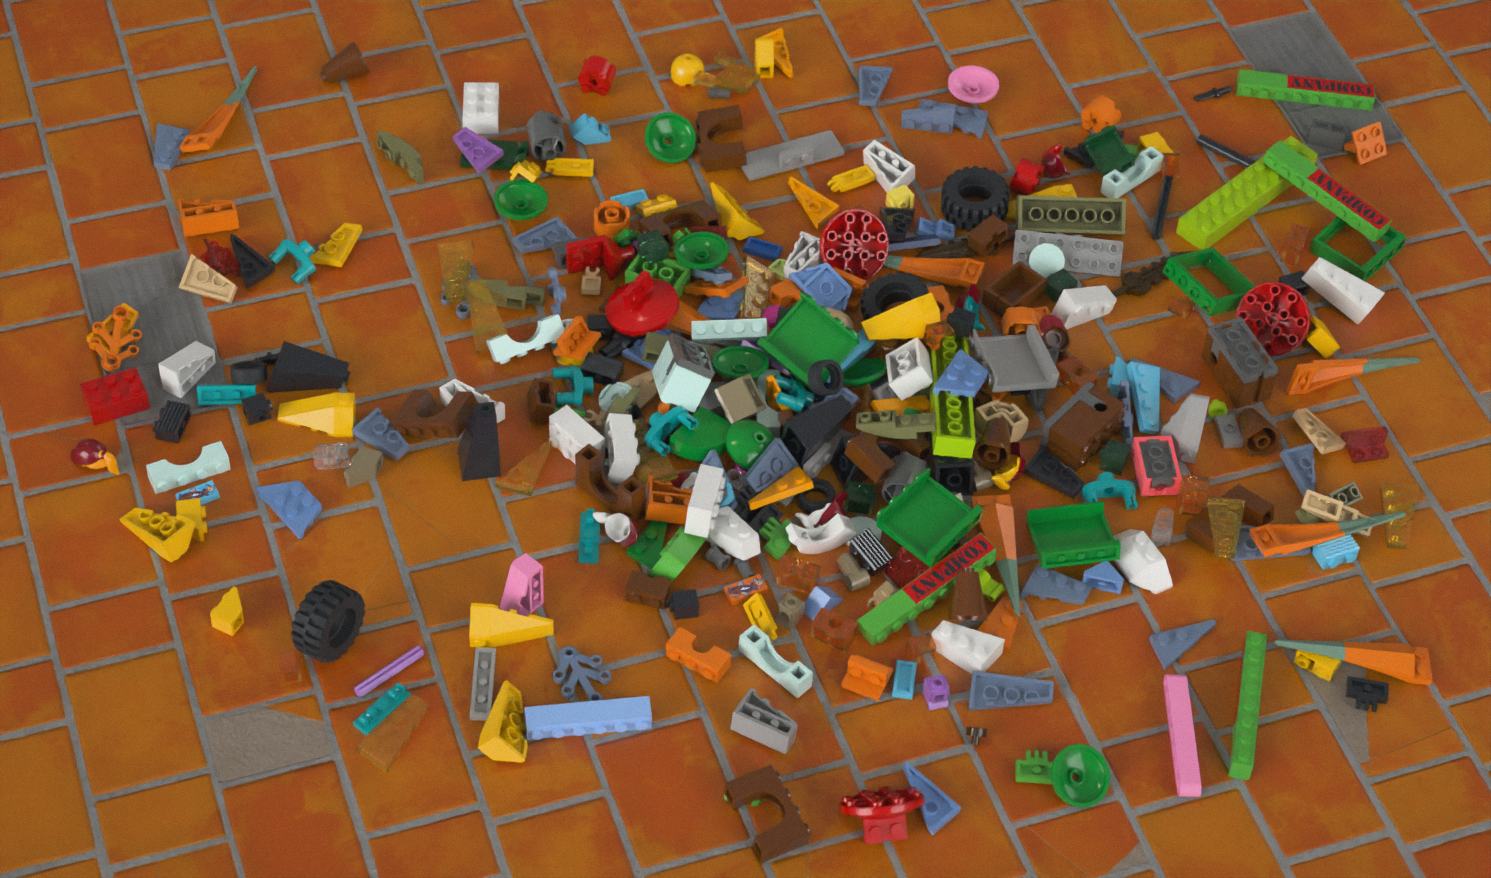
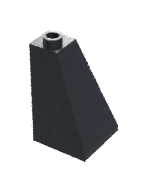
M284 341L267 392L341 388L343 381H348L351 372L347 370L349 363Z
M843 395L786 422L781 441L802 470L803 465L825 442L829 443L850 419L853 407Z
M494 402L474 404L457 448L462 481L501 477L497 416Z
M932 431L925 432L924 437L932 443ZM932 445L927 455L928 467L931 469L930 477L949 492H959L962 496L973 495L974 460L970 458L933 455Z
M859 435L842 436L830 461L844 490H849L869 478L844 454L847 442L852 437ZM877 444L880 450L890 459L900 454V451L893 446Z

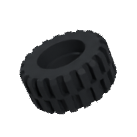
M968 166L964 167L963 170L958 169L954 171V174L951 173L943 183L941 194V211L947 221L949 220L950 223L955 224L958 229H966L967 232L975 229L984 219H987L992 214L1003 221L1008 213L1009 186L1001 175H998L994 170L990 171L986 167L978 168V166H973V168H969ZM975 196L986 200L973 202L964 198Z
M896 272V274L887 273L884 277H878L875 282L872 281L868 285L869 288L864 290L860 300L861 313L864 321L883 313L893 303L908 302L928 294L929 290L925 282L921 281L917 276L913 277V274L907 272L906 274H903V272ZM901 338L885 340L889 343L896 341V343L902 342Z
M327 580L320 582L319 585H315L312 591L305 595V599L301 601L300 607L294 615L295 620L292 622L293 631H291L292 641L297 650L323 663L338 660L342 654L348 651V648L353 645L356 636L358 637L360 633L359 629L363 625V617L365 616V603L360 593L337 581Z

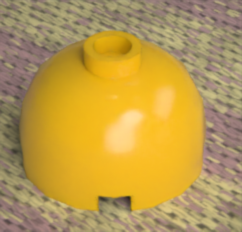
M681 54L672 62L671 79L680 86L686 87V84L696 86L704 79L705 70L703 62L698 56Z

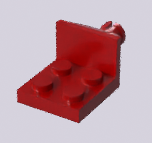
M606 235L566 243V269L568 274L586 270V267L592 269L603 266L609 280L612 281L622 269V262L635 259V251L632 245L619 248L617 243Z

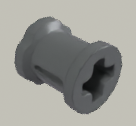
M714 545L707 551L705 560L711 561L717 566L718 570L723 571L729 566L731 557L723 554L719 547Z

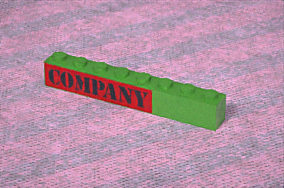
M1239 69L1236 80V95L1372 111L1375 101V85Z
M1281 140L1267 150L1263 163L1365 237L1376 242L1387 232L1392 221Z
M982 533L978 534L857 620L858 632L872 646L882 643L888 635L899 631L905 623L917 618L923 610L930 609L940 598H945L954 589L957 574L959 571H962V568H974V572L979 573L985 566L993 564L996 559V547Z
M1247 631L1242 645L1228 777L1249 780L1253 769L1267 634Z

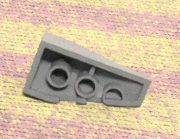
M1190 393L1180 405L1177 413L1173 414L1170 421L1162 427L1160 436H1172L1178 461L1195 464L1210 399L1208 396Z

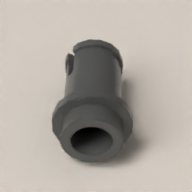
M709 87L708 97H711V99H729L730 88Z
M736 558L734 560V567L740 571L744 579L756 575L749 565V559L743 561Z

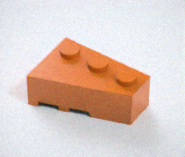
M178 199L185 237L206 233L212 234L225 230L231 231L239 228L234 200H211V203L201 202L200 199H194V202H184L183 199Z
M649 475L645 489V520L686 524L688 505L693 491L686 488L681 490L673 487L672 483L668 481L665 484L655 480L654 476Z

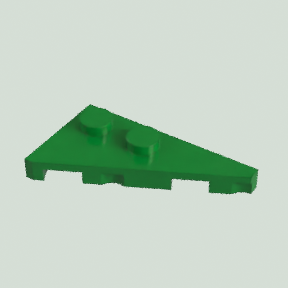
M624 229L612 240L617 243L619 248H623L638 240V238L642 237V234L634 230Z
M652 521L640 534L637 541L626 550V556L652 569L662 557L659 553L663 550L667 522Z

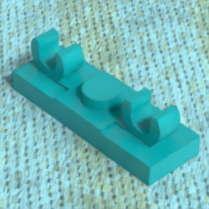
M256 384L197 385L198 405L242 404V399L256 395Z
M586 509V512H581L578 563L598 564L600 523L592 515L594 509Z
M399 682L396 683L353 722V726L369 738L412 699V694L405 690V687Z

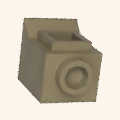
M788 593L779 602L778 614L774 621L791 631L804 618L805 602Z

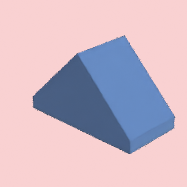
M1108 561L1101 562L1084 571L1082 580L1083 583L1092 586L1093 589L1121 594L1124 581L1122 576Z
M815 586L805 602L804 615L816 623L841 603L843 598L829 587Z

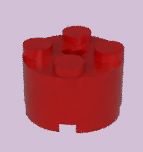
M590 56L589 59H585L578 76L581 90L585 93L591 91L602 96L607 95L616 75V67L613 63L612 65L609 64L608 59L601 56Z
M1022 157L1015 170L1016 172L1011 180L1009 189L1025 196L1033 194L1035 192L1033 187H1038L1041 177L1038 176H1042L1045 166Z

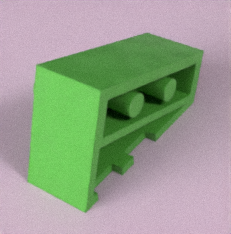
M682 525L659 553L662 557L648 573V576L655 578L656 575L669 578L672 583L707 538L684 533L685 527Z

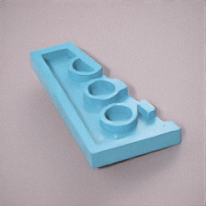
M1130 362L1127 364L1139 431L1155 435L1159 432L1160 367Z

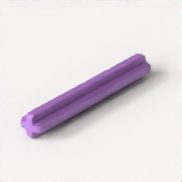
M419 645L415 646L354 687L355 693L362 697L424 656V650Z

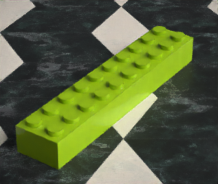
M1292 136L1283 141V143L1315 165L1318 153ZM1264 155L1181 216L1176 233L1198 249H1207L1293 184L1263 163Z
M940 321L941 333L926 338L933 375V383L929 386L930 411L936 415V430L932 431L933 455L972 459L976 441L972 397L950 395V391H939V394L933 393L935 384L958 351L961 349L969 355L968 338L947 332L949 324L946 321Z

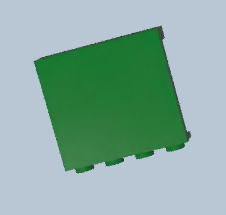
M801 292V299L765 339L761 337L757 344L761 350L811 390L808 384V371L813 363L831 359L841 365L860 342L858 339L859 335L850 328L848 330L845 328L842 320L838 317L834 319L829 315L830 311L823 305L819 307L816 304L817 301L808 294L806 296ZM825 367L821 373L823 384L830 378L829 371Z
M928 468L923 473L920 472L911 485L907 484L899 496H894L886 508L883 507L879 510L876 526L929 567H932L981 520L984 509L978 504L973 509L929 477L931 469Z
M1104 501L1027 510L1026 525L1042 569L1120 560L1121 544L1119 539L1114 540L1106 520Z

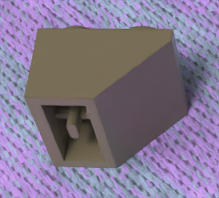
M750 374L735 379L714 390L717 400L721 403L725 416L731 424L739 420L748 419L767 408Z

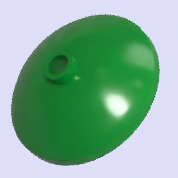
M671 112L658 114L650 120L645 129L644 139L647 149L656 159L670 164L682 162L692 154L695 148L696 134L694 128L686 118L679 114Z
M513 180L497 189L494 195V205L497 211L507 218L529 220L544 212L548 205V195L545 189L536 182Z
M694 232L683 236L677 241L674 247V255L677 261L685 267L694 270H707L717 267L727 259L729 245L723 237L715 233Z
M732 346L716 352L712 358V366L717 373L728 379L735 380L749 374L754 379L766 372L769 367V359L765 353L756 348Z
M879 358L860 359L843 372V386L863 389L875 383L887 372L886 361Z
M743 419L736 421L729 427L725 436V444L731 458L739 466L749 470L775 437L763 424L754 420Z
M1085 744L1070 745L1062 749L1054 758L1051 766V782L1055 792L1065 803L1079 808L1089 807L1102 800L1107 793L1110 784L1109 767L1104 757L1093 747ZM1073 774L1076 776V781L1072 779Z

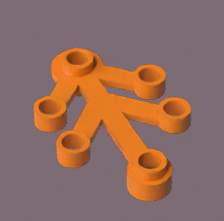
M116 306L113 310L112 317L115 320L112 337L105 330L102 322L96 321L92 326V332L99 334L110 347L108 353L101 345L99 338L93 337L89 341V348L99 353L102 357V367L107 371L118 370L121 361L129 357L135 358L139 353V348L136 345H130L126 351L117 354L119 348L132 341L139 342L142 336L140 330L133 329L130 334L120 339L122 323L128 317V309L124 306Z

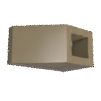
M360 446L358 452L353 454L350 467H347L344 472L347 487L351 488L376 479L383 466L382 452Z

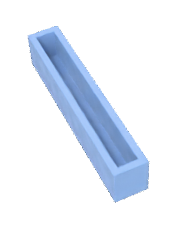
M649 696L524 707L527 740L652 728Z

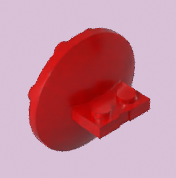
M860 209L844 210L833 216L825 225L819 243L823 263L827 262L832 268H838L863 280L872 277L881 269L886 260L889 247L887 232L881 221L872 213Z
M643 270L634 281L621 286L610 296L605 309L607 320L616 331L631 337L645 335L647 332L660 331L665 329L666 325L677 315L679 297L671 284L660 279L651 278L650 272Z
M1269 282L1254 287L1242 298L1236 313V318L1242 317L1269 356L1284 355L1296 349L1305 339L1310 327V310L1306 300L1296 289L1283 283Z
M890 786L878 788L879 791L871 792L870 789H863L858 791V795L841 797L842 801L839 803L840 812L862 819L865 844L908 839L905 814L912 812L925 803L924 794L916 790V787H907L904 790H891Z

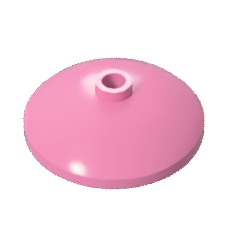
M963 66L950 74L948 88L955 97L964 102L983 103L996 96L999 90V80L994 73L986 68Z

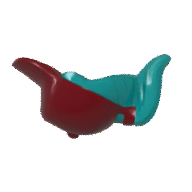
M971 283L967 292L956 298L955 307L977 313L973 329L976 331L985 330V326L978 323L980 320L978 315L980 292L976 285Z

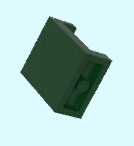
M1115 125L1111 127L1106 126L1100 132L1090 134L1084 139V148L1102 179L1114 169L1122 172L1135 165V157L1132 153L1128 152L1117 133Z

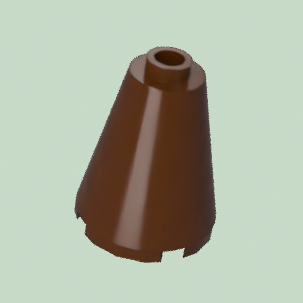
M352 42L321 67L322 72L319 74L324 82L333 83L365 75L370 71L355 42Z
M1254 408L1242 410L1239 414V422L1246 452L1255 457L1254 455L1265 457L1273 453L1279 446V440H1281L1279 430Z
M994 418L990 421L974 447L973 458L979 462L982 468L1000 470L1003 466L1007 467L1011 461L1009 424L1002 418Z
M962 568V571L958 572L947 615L948 620L987 621L988 615L979 573L974 572V568Z

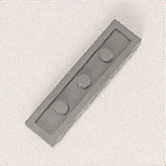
M476 647L470 720L486 721L492 709L496 648Z

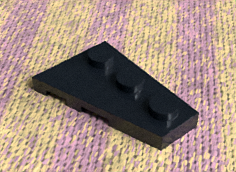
M880 207L879 214L889 241H905L915 209Z
M1042 445L1025 467L1024 474L1074 499L1083 488L1084 481L1071 469L1065 468L1059 462L1060 459L1055 455L1052 456L1047 451L1048 448Z

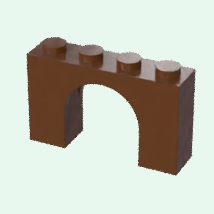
M739 104L698 112L696 126L697 130L700 129V131H697L698 142H701L698 144L699 153L702 154L699 156L700 165L704 166L706 173L746 166L747 159L743 141L727 144L711 142L714 137L723 132L743 129Z
M704 200L638 219L639 231L642 237L649 236L655 245L656 251L674 246L671 232L674 228L691 226L698 228L702 232L717 233L723 231L721 214Z
M413 390L391 423L402 436L459 438L467 425L474 404H479L473 392L457 391L445 409L434 416L428 417L437 403L429 390Z
M863 432L857 437H852L847 442L844 454L877 484L888 478L895 466V463L880 450L877 444L893 446L900 452H909L912 456L923 460L927 457L932 443L920 432L917 434V439L887 438Z
M587 444L575 454V484L614 514L625 513L636 522L645 516V485L631 475L618 485L617 489L613 487L603 470V453L591 444Z
M1238 484L1234 488L1229 489L1212 504L1203 508L1194 517L1187 520L1185 525L1186 537L1219 558H1222L1234 549L1235 534L1216 522L1226 517H1238L1256 527L1266 525L1274 520V505Z
M772 765L725 783L724 794L733 810L760 800L774 804L782 814L783 820L778 826L754 836L752 846L762 863L808 844L811 835L810 828L807 823H803L799 808L793 805L789 790L783 787L781 776L777 770L774 771Z

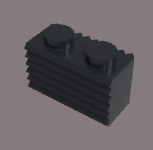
M588 352L581 365V372L583 377H593V382L596 384L599 383V385L602 384L603 386L617 384L616 382H619L623 376L624 363L616 358L604 357L600 353Z
M168 400L165 407H161L159 412L160 418L158 421H154L153 432H155L156 439L179 443L191 418L190 405L188 403Z
M869 528L850 540V554L854 558L859 559L862 568L866 569L871 576H875L892 564V555Z

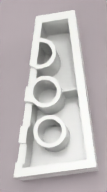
M1321 257L1317 259L1301 278L1357 325L1385 294V292Z

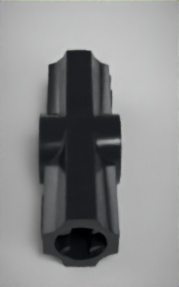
M617 331L612 341L599 349L598 353L610 359L617 358L622 354L623 350L626 348L630 349L637 340H642L647 334L631 337Z

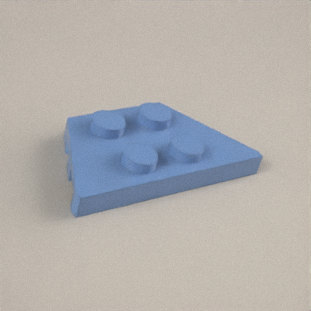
M827 262L789 274L788 277L806 295H811L817 301L816 304L819 307L823 305L844 313L853 288Z
M741 287L727 298H721L720 296L707 297L697 312L710 320H734L738 318L751 300V295L744 287Z
M960 349L935 384L933 393L939 394V391H950V395L974 397L988 377L989 371Z
M300 481L256 488L257 494L299 539L304 537L305 530L313 524L314 518L322 510V504Z

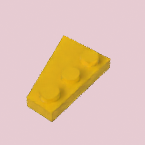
M344 223L331 235V239L326 244L322 243L318 247L319 250L312 254L309 259L315 264L342 267L363 230L362 226Z

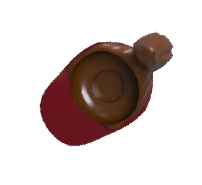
M1046 315L1040 321L1041 338L1047 350L1057 346L1060 362L1066 363L1071 357V353L1067 351L1071 343L1069 333L1059 317L1056 315Z

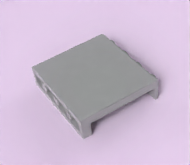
M1028 325L1024 335L979 337L976 330L972 329L971 336L968 338V346L974 353V359L989 371L985 381L992 392L1056 388L1059 372L1035 325Z

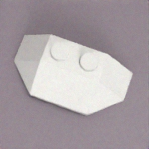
M1129 529L1113 536L1114 540L1119 539L1121 544L1120 560L1113 561L1130 583L1143 589L1151 590L1154 594L1173 587L1165 558L1144 531Z

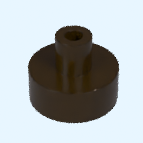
M967 726L966 735L972 736L971 744L979 745L980 737L987 736V729Z

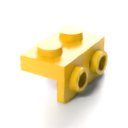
M524 160L522 163L518 162L512 168L510 179L513 181L521 174L533 183L539 178L542 171L539 170L540 167L537 164Z
M663 194L657 196V199L643 200L641 204L635 205L636 212L643 215L644 218L677 208L674 198Z

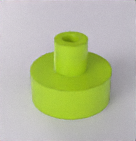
M1218 399L1212 400L1208 406L1209 416L1215 419V416L1227 415L1226 404Z

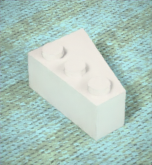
M803 231L800 232V238L798 242H795L794 250L790 253L783 267L784 278H788L792 283L794 282L788 277L790 273L823 264L819 249L820 238Z
M453 379L439 387L440 403L445 408L457 391L473 392L479 404L494 402L497 423L505 419L504 403L500 401L497 403L486 394L481 395L473 387L457 379Z

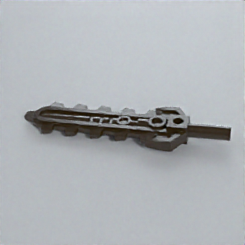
M1010 234L1002 243L1015 241V234ZM961 238V242L948 241L947 245L940 243L933 248L929 246L923 247V250L914 257L951 259L962 258V256L967 255L970 258L977 252L968 246L967 238ZM994 244V249L986 256L997 255L1001 244Z
M1173 251L1170 253V257L1190 253L1191 251L1178 253ZM1161 257L1159 263L1151 262V267L1149 268L1141 267V272L1139 273L1129 271L1122 274V287L1111 293L1115 297L1124 293L1141 297L1151 290L1152 283L1158 285L1161 283L1162 278L1169 279L1162 272L1169 257Z

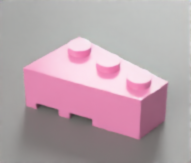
M524 553L521 557L516 558L510 566L499 609L508 612L510 609L517 610V614L527 616L544 603L543 566L527 553Z

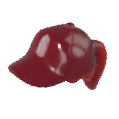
M1061 143L1048 148L1042 155L1041 165L1045 166L1043 174L1051 178L1071 175L1066 170L1059 156L1062 148Z

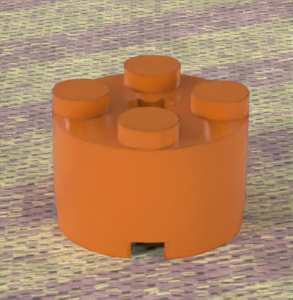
M1095 97L1081 111L1082 127L1098 133L1106 126L1116 125L1121 119V112L1119 109L1116 110L1114 107L1115 103L1108 97Z
M604 201L600 203L598 208L594 209V232L597 236L606 235L613 239L622 230L630 229L629 208L626 205L625 207L621 205L619 201Z
M1009 307L1001 319L1004 336L1024 335L1028 325H1035L1041 336L1038 317L1033 308Z

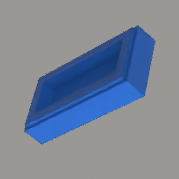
M750 236L743 247V253L773 262L779 258L783 250V246Z

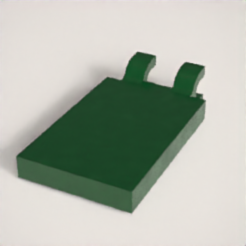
M486 139L501 148L504 153L501 158L486 169L511 171L515 164L518 162L522 163L528 157V142H520L517 145V141ZM462 153L460 167L474 168Z

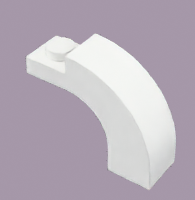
M838 513L826 524L817 528L805 529L792 523L786 527L789 540L803 554H820L833 550L857 534L851 519Z

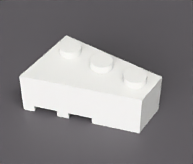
M873 140L863 150L864 165H868L876 175L875 179L886 193L904 184L908 186L915 179V165L876 140Z
M1106 285L1064 289L1051 315L1059 317L1065 328L1069 329L1109 314L1113 310L1117 299Z
M195 341L160 362L158 365L163 390L182 398L216 363L214 349Z
M609 413L605 422V448H608L609 459H605V465L609 466V473L606 477L610 483L621 484L633 474L636 465H639L640 455L637 454L636 450L638 440L634 435L636 425L633 423L632 415Z
M728 505L720 508L718 516L716 518L713 517V519H716L714 530L709 531L706 541L710 542L711 546H719L726 553L743 561L760 554L759 534Z
M943 620L932 632L929 647L972 674V671L986 672L1002 654L1005 639Z

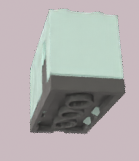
M672 332L652 370L661 401L669 405L672 403L677 406H683L688 411L694 413L715 374L705 346L693 341L690 342Z

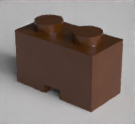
M992 214L969 232L968 246L985 257L994 249V244L997 243L999 245L1009 237L1008 224Z
M534 378L527 393L529 418L531 421L548 424L549 416L555 410V399L552 395L554 392L553 381Z
M632 570L626 586L625 601L664 609L670 594L671 579L656 575L655 578L647 577V573Z

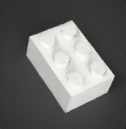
M464 82L463 128L467 127L476 134H498L499 83Z
M918 337L886 355L889 386L901 401L912 397L917 391L925 389L933 383L930 354Z
M568 405L549 416L550 444L558 448L565 458L575 463V454L587 444H591L603 453V464L605 463V438Z
M700 464L688 505L684 533L708 538L709 531L714 530L716 519H713V517L716 518L718 516L720 505H717V503L722 502L724 493L720 489H724L726 478L723 477L724 469Z

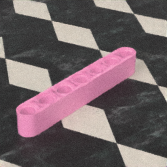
M1165 674L1164 693L1178 796L1200 797L1201 778L1187 676Z

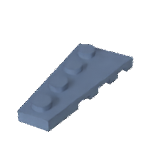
M921 99L919 108L929 110L934 109V106H941V108L950 107V104ZM956 105L953 127H958L967 134L970 132L976 134L977 138L982 139L989 111Z
M1233 524L1232 533L1235 536L1234 549L1231 551L1230 561L1309 555L1311 552L1310 546L1285 555L1277 553L1264 557L1250 536L1249 529L1256 526Z
M972 671L968 711L1051 704L1054 681Z

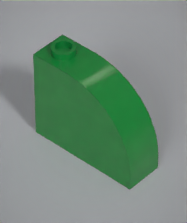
M702 406L692 416L699 422L697 427L692 424L695 428L694 430H689L683 424L670 437V452L685 459L704 461L710 450H716L719 457L727 452L725 436L732 424Z

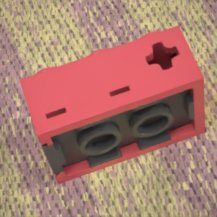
M1172 436L1134 437L1130 453L1140 496L1178 495L1182 477Z

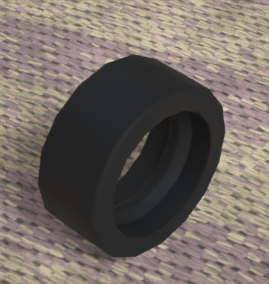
M831 359L821 360L811 365L808 371V384L816 395H835L843 387V371L836 361ZM824 367L829 371L831 379L828 389L825 388L821 380V373Z
M242 361L230 366L231 381L233 383L256 384L267 380V366L264 362Z
M812 478L814 488L798 494V504L804 512L811 514L816 510L823 509L828 503L833 502L835 499V489L828 481ZM818 491L824 493L828 499L819 503L812 502L805 495L809 492Z

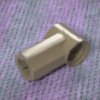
M975 459L973 491L977 492L993 486L994 482L991 480L992 474L990 471L984 470Z
M844 553L836 559V564L844 575L846 586L851 592L870 585L871 581L866 569L860 568L852 554Z

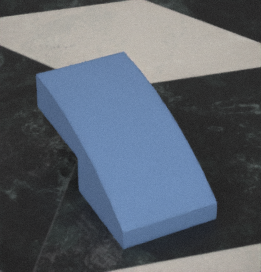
M920 217L917 221L916 234L921 236L935 234L940 240H953L955 224L942 219L935 223Z

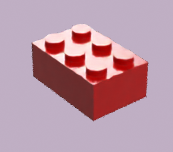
M136 367L80 384L83 400L94 426L150 409L148 394Z

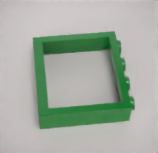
M1335 217L1329 226L1326 225L1318 235H1314L1313 240L1310 241L1311 247L1309 252L1366 282L1403 249L1407 236L1389 226L1387 232L1379 238L1387 243V245L1361 267L1326 245L1328 241L1348 225L1341 218Z
M1214 247L1169 257L1162 271L1209 317L1237 310L1242 298L1251 289L1256 287ZM1204 264L1235 294L1216 298L1186 268Z

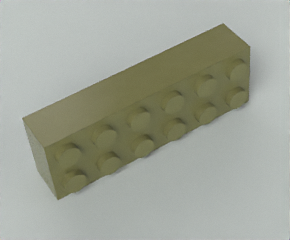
M1025 195L1016 197L1015 232L1016 230L1051 234L1064 233L1066 235H1125L1126 199Z

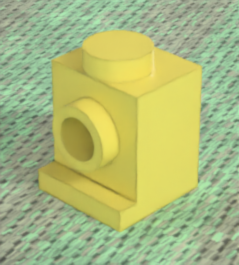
M904 184L887 191L885 203L890 208L909 207L911 209L913 208L915 195Z

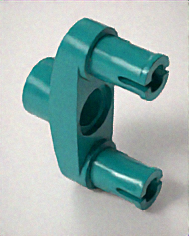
M284 239L279 243L280 246L268 256L276 265L287 254L294 256L302 266L290 277L298 285L309 274L312 275L317 270L309 259L315 250L306 240H303L297 246L288 239Z
M578 365L564 368L553 367V379H570L573 392H556V405L573 404V406H582L583 394H593V377H583Z
M775 374L774 378L779 388L786 390L788 393L785 394L780 391L776 398L777 403L790 407L792 411L800 413L802 408L808 409L812 405L814 393L806 391L800 381L787 379Z
M676 406L665 414L657 411L649 419V425L652 427L645 435L644 443L664 457L667 455L664 451L669 453L671 448L662 440L680 423H683L689 430H694L695 428L692 424L697 427L699 422L683 406Z
M1111 472L1101 473L1098 475L1097 481L1087 483L1082 488L1083 497L1087 503L1098 502V498L1124 497L1127 510L1131 508L1134 510L1138 507L1134 483L1115 479L1114 474Z

